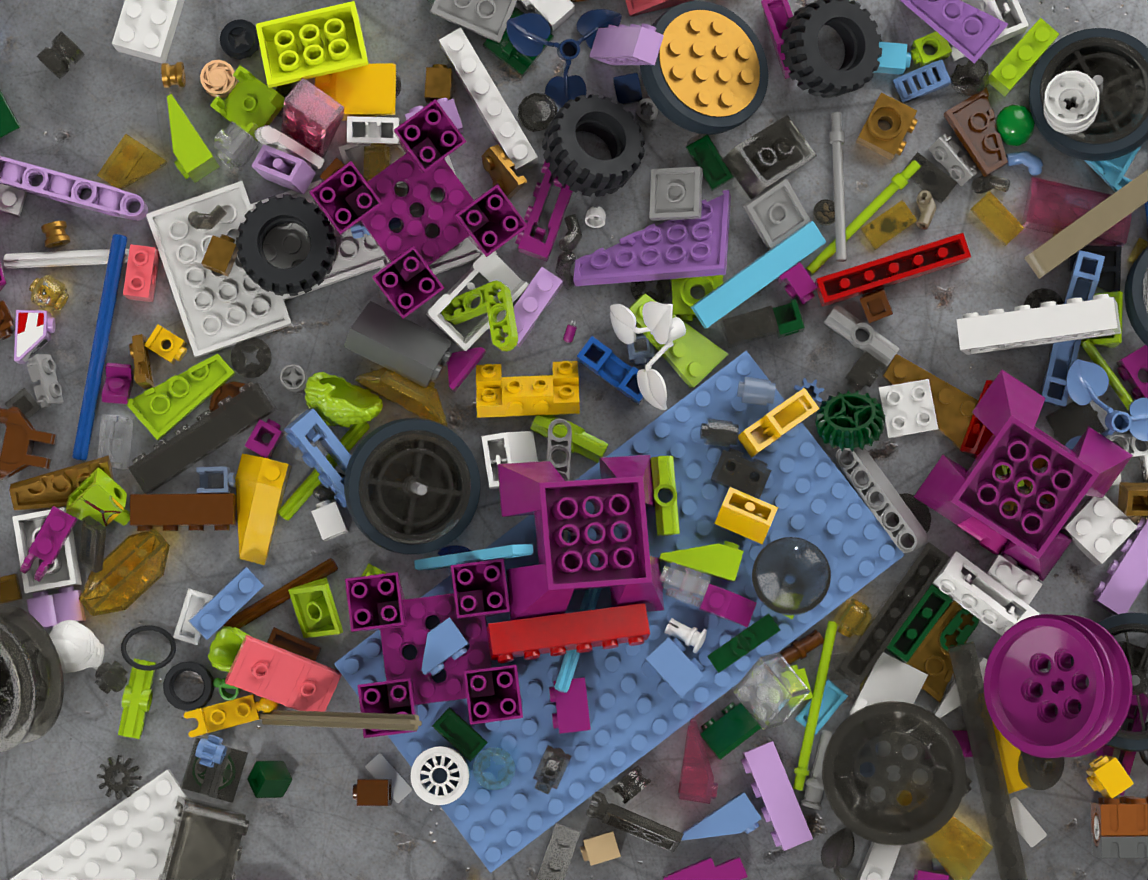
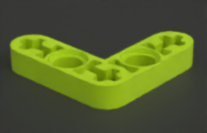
M492 281L456 296L441 311L444 319L455 325L487 312L493 344L505 352L511 351L517 345L518 332L511 291L501 281ZM476 297H480L479 305L476 308H472V301ZM502 310H505V318L497 322V315Z

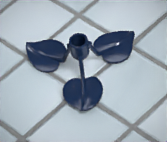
M608 9L590 10L584 13L576 24L577 31L582 37L577 41L566 39L561 43L546 41L550 35V25L539 14L526 13L507 20L506 29L509 40L518 52L529 57L538 56L542 52L543 45L557 48L559 58L566 61L563 77L556 76L551 78L545 87V99L554 111L558 112L570 99L574 100L577 96L587 94L586 84L582 77L578 75L568 77L571 60L580 53L579 45L586 40L587 46L592 49L598 28H608L609 25L619 27L622 15Z

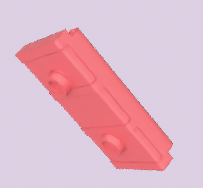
M245 635L225 679V684L277 702L290 709L325 712L342 674L339 670Z

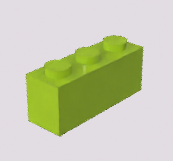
M1040 18L991 72L986 81L1006 97L1060 34Z

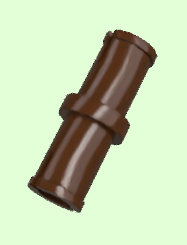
M815 629L799 641H792L790 643L791 646L774 655L773 660L776 666L783 670L796 660L806 658L807 653L823 645L824 639L820 632Z

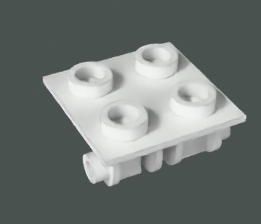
M929 379L878 388L885 415L888 438H899L904 435L938 429Z

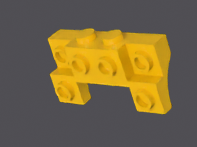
M578 361L553 362V375L502 377L501 364L476 365L477 418L580 414Z

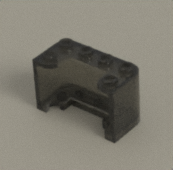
M178 795L175 809H178L177 816L180 818L174 819L175 828L163 873L159 875V880H235L234 864L235 861L240 860L242 854L240 841L242 835L245 836L249 827V820H246V815L238 809Z

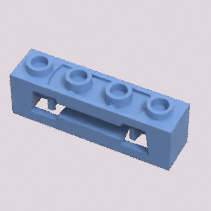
M314 408L308 409L284 428L288 434L286 438L293 447H298L304 454L302 456L304 462L310 468L314 467L320 474L318 476L320 482L326 488L330 487L336 494L334 496L336 502L342 508L346 507L348 509L344 494L345 477L341 478L317 446L313 447L310 443H315L318 440L343 472H346L351 455ZM365 473L362 481L363 501L377 490Z

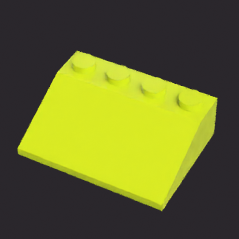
M355 1L256 24L268 88L369 65Z

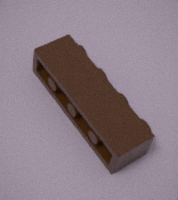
M233 493L130 494V525L137 527V531L140 532L153 531V527H163V531H178V527L189 526L188 531H204V526H214V531H230V526H237L236 495Z

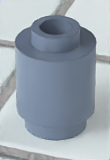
M745 377L744 382L739 381L737 397H742V403L765 406L767 403L773 404L776 383H770V380Z

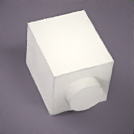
M326 500L315 505L317 509L311 512L324 541L349 532L337 502L331 503L330 500Z

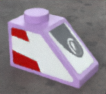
M16 310L15 362L25 364L29 358H32L51 340V333L55 332V318H52L51 313L42 310Z

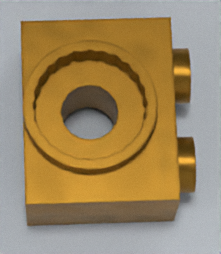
M881 92L856 143L890 160L893 159L895 154L900 156L907 143L903 140L906 132L912 133L918 122L914 118L917 110ZM881 120L889 122L891 129L881 130L878 122Z

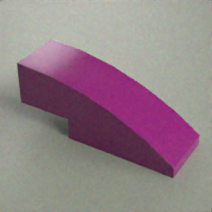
M761 0L766 23L785 79L790 78L788 75L790 70L788 67H784L782 61L785 60V55L781 53V45L785 41L781 38L783 30L788 29L786 27L788 19L793 17L788 0Z
M739 856L716 866L712 858L708 857L665 875L663 879L741 880L748 876Z

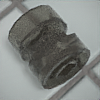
M62 31L51 41V47H45L36 56L60 80L69 72V65L76 64L85 55Z

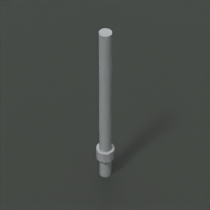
M833 112L831 113L832 132L829 133V141L832 145L836 261L844 262L847 260L842 144L845 143V133L842 131L841 113Z

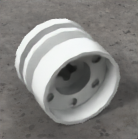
M1065 71L1056 75L1048 83L1044 95V116L1047 123L1055 131L1063 134H1078L1087 130L1096 118L1099 106V89L1095 81L1087 74L1079 71ZM1075 103V108L1066 109V105Z

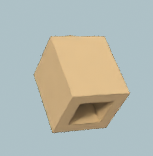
M613 830L583 839L584 845L580 846L584 862L589 860L591 866L621 857Z

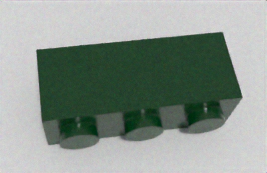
M933 584L928 585L883 648L900 661L907 663L953 599Z

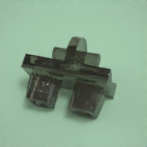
M548 745L533 779L537 780L535 789L546 794L550 793L551 788L557 789L572 756L565 754L561 748H553Z

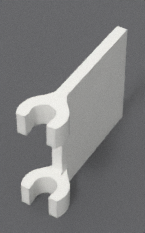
M881 651L849 713L860 719L865 707L869 706L893 719L886 732L897 738L928 674Z

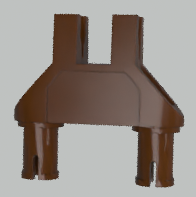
M12 406L9 409L0 408V423L6 426L0 456V480H5L28 466L50 469L52 459L34 456L32 452L35 441L55 445L56 435L37 431L24 413L16 406Z

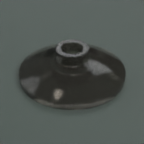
M1022 751L1018 759L1019 776L1023 783L1031 789H1049L1059 781L1063 774L1064 757L1041 758Z

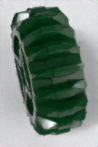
M848 390L846 394L837 392L836 397L829 395L827 401H822L820 409L816 412L815 426L817 427V433L824 441V444L830 443L832 449L839 446L841 451L845 448H850L853 452L854 448L858 447L863 450L865 445L872 446L874 441H879L880 434H883L885 415L882 405L878 404L876 398H870L869 393L861 395L859 390L856 393H850Z

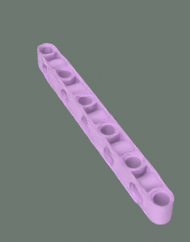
M0 156V184L26 191L29 194L133 221L143 220L146 214H148L147 204L137 194ZM36 176H43V181L39 186L32 185V181ZM91 189V196L86 200H82V191ZM134 202H139L141 204L140 210L136 213H130V205Z

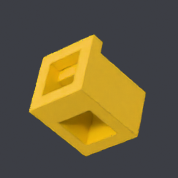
M157 324L144 345L173 365L176 361L180 362L187 352V348H185L187 343L159 324ZM167 340L170 341V348L163 349L162 345L164 344V342Z

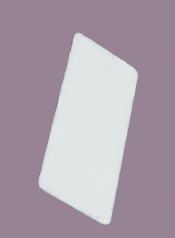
M378 754L365 766L375 779H392V798L397 803L412 791L408 783L382 754Z
M1017 797L1012 798L1001 807V812L1030 847H1034L1047 836L1046 832Z

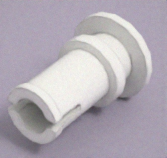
M671 618L670 624L665 629V634L685 642L687 647L693 646V653H697L705 641L707 630L704 629L700 633L696 627L690 628Z

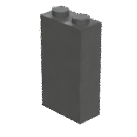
M372 301L367 304L351 326L344 344L345 348L427 388L431 380L436 381L443 368L441 365L446 367L452 353L448 352L451 341L406 318L402 319L400 315Z

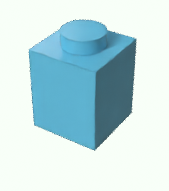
M879 42V48H882V57L877 59L880 65L878 70L874 72L903 75L906 67L909 68L911 63V52H907L908 44Z

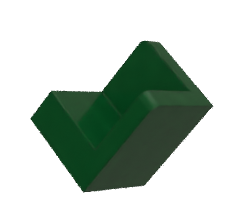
M796 299L770 310L778 339L803 332L805 329Z
M256 761L247 778L256 798H281L285 795L293 780L284 761Z

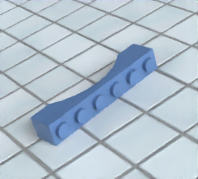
M1081 250L1076 253L1063 304H1067L1066 300L1071 298H1082V301L1093 300L1105 256ZM1081 339L1052 344L1040 394L1045 397L1044 403L1062 408L1066 407L1069 396L1066 388L1067 372L1073 361L1077 359Z

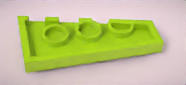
M647 294L641 295L628 308L635 315L638 328L647 327L643 320L642 310L644 304L652 301L656 302ZM683 321L686 329L685 335L674 340V345L668 348L662 356L691 389L701 382L728 353ZM650 332L643 333L658 352L665 345L659 344Z
M216 354L192 366L187 371L167 379V381L160 385L152 387L134 398H130L126 405L159 441L236 373L219 354Z

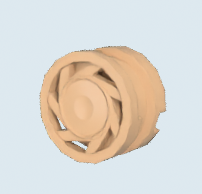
M223 60L210 61L203 67L200 74L201 84L213 98L217 96L221 99L227 98L238 83V80L233 76L235 71L232 66Z

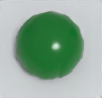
M1012 104L1004 107L999 112V115H997V132L1000 133L1001 140L1007 145L1020 146L1027 143L1033 134L1035 126L1031 112L1022 105Z

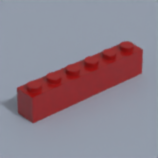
M960 233L817 278L814 283L818 287L816 291L821 306L825 307L965 263L971 258V254L964 233Z
M645 603L489 623L487 627L491 661L498 660V663L512 662L515 657L523 656L526 660L536 659L540 657V654L550 653L551 656H560L566 654L568 650H577L578 653L591 651L592 647L603 646V649H613L621 643H629V646L643 644L644 640H647L650 635Z

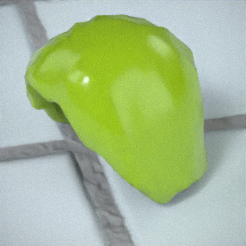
M223 627L216 634L215 640L210 645L208 659L212 666L229 673L245 635L248 634L236 627Z

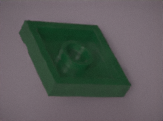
M515 6L510 18H515L525 13ZM505 29L500 43L487 39L483 44L484 48L522 77L547 47L543 45L542 52L538 56H525L514 48L509 40L507 29ZM550 33L546 41L551 42L554 39V35Z

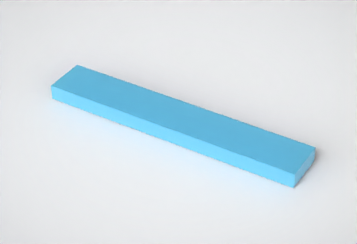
M814 221L808 222L692 305L691 309L702 326L708 328L825 244L826 240Z
M533 544L507 545L414 560L415 569L436 570L449 568L451 565L528 556L533 554Z

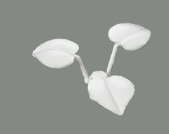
M652 301L645 303L642 310L643 320L647 327L637 328L635 315L630 309L621 304L611 305L610 316L612 326L617 337L623 343H634L636 333L650 332L659 344H665L645 365V370L641 369L637 372V383L641 394L652 406L661 410H667V390L664 379L659 372L651 369V367L668 348L674 345V340L685 335L686 329L683 321L678 317L672 318L673 304H662Z

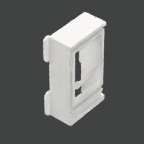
M496 251L488 257L482 254L467 273L446 294L442 295L426 313L464 351H467L487 329H490L488 314L463 337L444 319L440 312L466 285L469 290L475 289L474 283L470 281L478 272L488 282L497 280L509 287L512 302L529 285L526 281H522L496 255ZM505 310L499 312V314L497 315V322H500L505 318Z

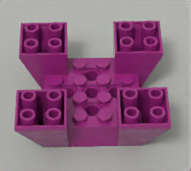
M436 99L393 130L405 154L368 182H366L351 161L309 192L340 235L360 221L385 254L389 262L375 273L372 278L402 319L444 289V286L435 276L429 265L464 239L468 238L485 257H488L528 227L498 184L473 199L444 160L445 157L467 141ZM397 182H404L408 187V192L403 197L396 195L394 192V186ZM435 187L440 188L444 193V197L440 202H434L430 197V192ZM413 203H419L423 207V214L418 218L410 214L409 208ZM392 218H398L402 221L403 227L398 233H394L389 229V221ZM430 223L438 227V235L435 238H429L425 234V227Z
M1001 369L972 411L993 433L989 441L968 470L942 454L914 497L956 525L974 516L1009 539L1000 554L1010 556L1018 562V566L1024 570L1032 571L1041 581H1044L1073 540L1061 532L1060 529L1085 495L1104 497L1133 455L1091 427L1086 429L1074 448L1070 450L1035 427L1045 397ZM1037 458H1044L1047 461L1046 465L1042 468H1035L1032 464ZM1000 465H1006L1010 468L1009 472L1005 475H998L995 470ZM1027 479L1032 482L1028 489L1022 490L1017 487L1021 480ZM1044 494H1050L1054 498L1051 503L1043 504L1039 501L1040 497ZM1007 501H1013L1017 504L1016 508L1011 511L1004 510L1002 506Z
M651 455L599 458L601 479L565 481L550 461L497 465L502 517L535 515L539 564L506 569L510 621L565 614L574 590L610 587L612 607L645 603L647 612L664 610L660 559L650 556L646 507H655ZM587 501L591 502L594 506L593 514L586 511L585 504ZM615 526H618L622 531L620 539L616 538L613 533ZM589 528H593L596 531L595 541L588 537L587 532ZM563 529L569 531L571 535L569 543L562 539ZM592 554L598 557L599 564L597 567L592 566L590 563V556Z
M504 559L451 565L454 593L405 599L398 572L345 579L351 632L380 630L386 681L357 685L361 713L418 715V705L467 699L470 725L523 718L517 665L492 668L487 636L486 617L510 612ZM431 616H438L441 623L450 617L465 639L470 643L469 650L456 660L450 657L443 662L446 666L444 669L447 677L442 683L435 682L431 673L424 675L421 671L427 634L431 631L427 628L426 622ZM408 645H414L417 648L418 653L413 660H407L404 656V649ZM363 729V737L370 738L417 731Z

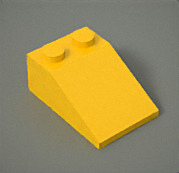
M373 63L315 77V117L329 122L347 121V116L380 117L395 115L396 64Z

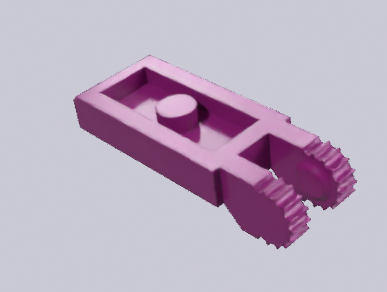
M53 506L28 551L29 554L21 565L20 572L26 574L30 570L35 558L38 557L44 561L36 570L34 579L41 581L49 566L53 565L77 522V518Z

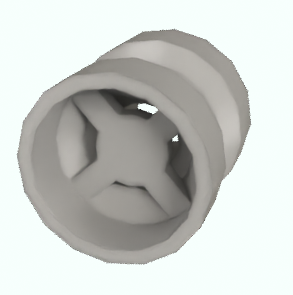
M290 364L282 369L280 381L287 390L300 392L306 387L305 384L308 377L300 366Z

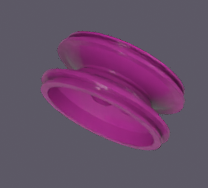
M1041 614L1025 618L1014 624L1001 636L993 647L984 673L985 702L990 717L997 729L1019 750L1041 758L1079 757L1102 748L1121 728L1127 717L1132 699V675L1122 648L1104 627L1090 619L1076 615ZM1072 656H1073V658H1074V664H1073V666L1071 665V657H1072ZM1049 660H1050V662H1051V668H1050V670L1048 669V662H1049ZM1087 676H1088V678H1089V686H1088V687H1087V685H1086V678H1087ZM1041 685H1042V687H1043V693H1042V695H1041V693H1040V687H1041ZM1079 701H1080V703H1081V711H1080V712H1079V710H1078V702H1079ZM1056 706L1058 707V714H1057V715L1055 714V707H1056Z

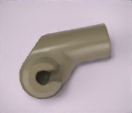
M922 190L916 198V203L921 213L916 224L920 229L927 230L936 212V204L931 193L927 190Z

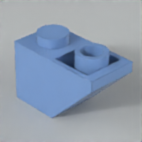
M450 617L427 634L421 669L424 675L431 673L434 676L446 667L443 662L450 657L456 660L467 652L465 647L469 643Z

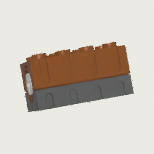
M1119 796V798L1113 799L1099 797L1098 802L1091 803L1092 856L1099 858H1148V796H1145V798Z

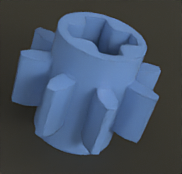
M804 378L802 387L794 386V389L798 392L803 388L806 391L808 389L813 390L812 395L815 398L812 397L814 402L821 403L823 401L818 396L824 391V388H817L816 379L813 383H808L806 378Z
M209 735L208 740L201 738L195 753L196 757L201 758L199 764L213 768L215 763L222 764L227 752V746L222 745L223 738Z

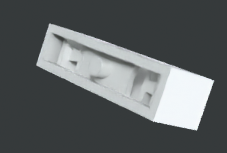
M957 551L944 562L932 582L943 593L947 594L1001 636L1019 621L1040 614ZM962 567L966 568L968 571H970L976 576L973 581L971 580V574L965 576L961 572ZM1011 602L1024 613L1019 616L1014 612L1015 607L1011 606L1009 609L1006 605Z

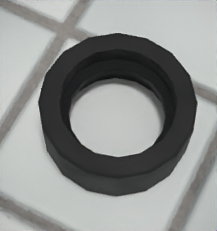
M181 662L173 666L166 674L163 682L164 695L167 701L177 709L183 711L199 709L205 706L212 698L214 679L210 671L203 665L195 662ZM185 671L196 672L204 682L201 696L194 701H183L176 696L174 691L175 679Z

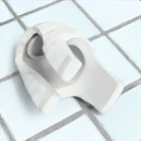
M76 620L62 621L53 626L48 637V652L45 653V665L47 667H52L62 673L77 672L89 667L97 671L103 663L104 645L99 642L89 628Z

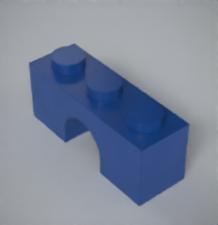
M591 336L577 355V361L639 405L644 399L637 383V372L639 370L634 366L631 367L626 364L610 348Z

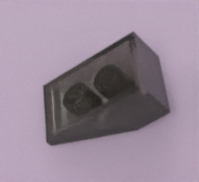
M786 115L735 146L722 160L752 200L781 179L787 178L817 155L790 117Z

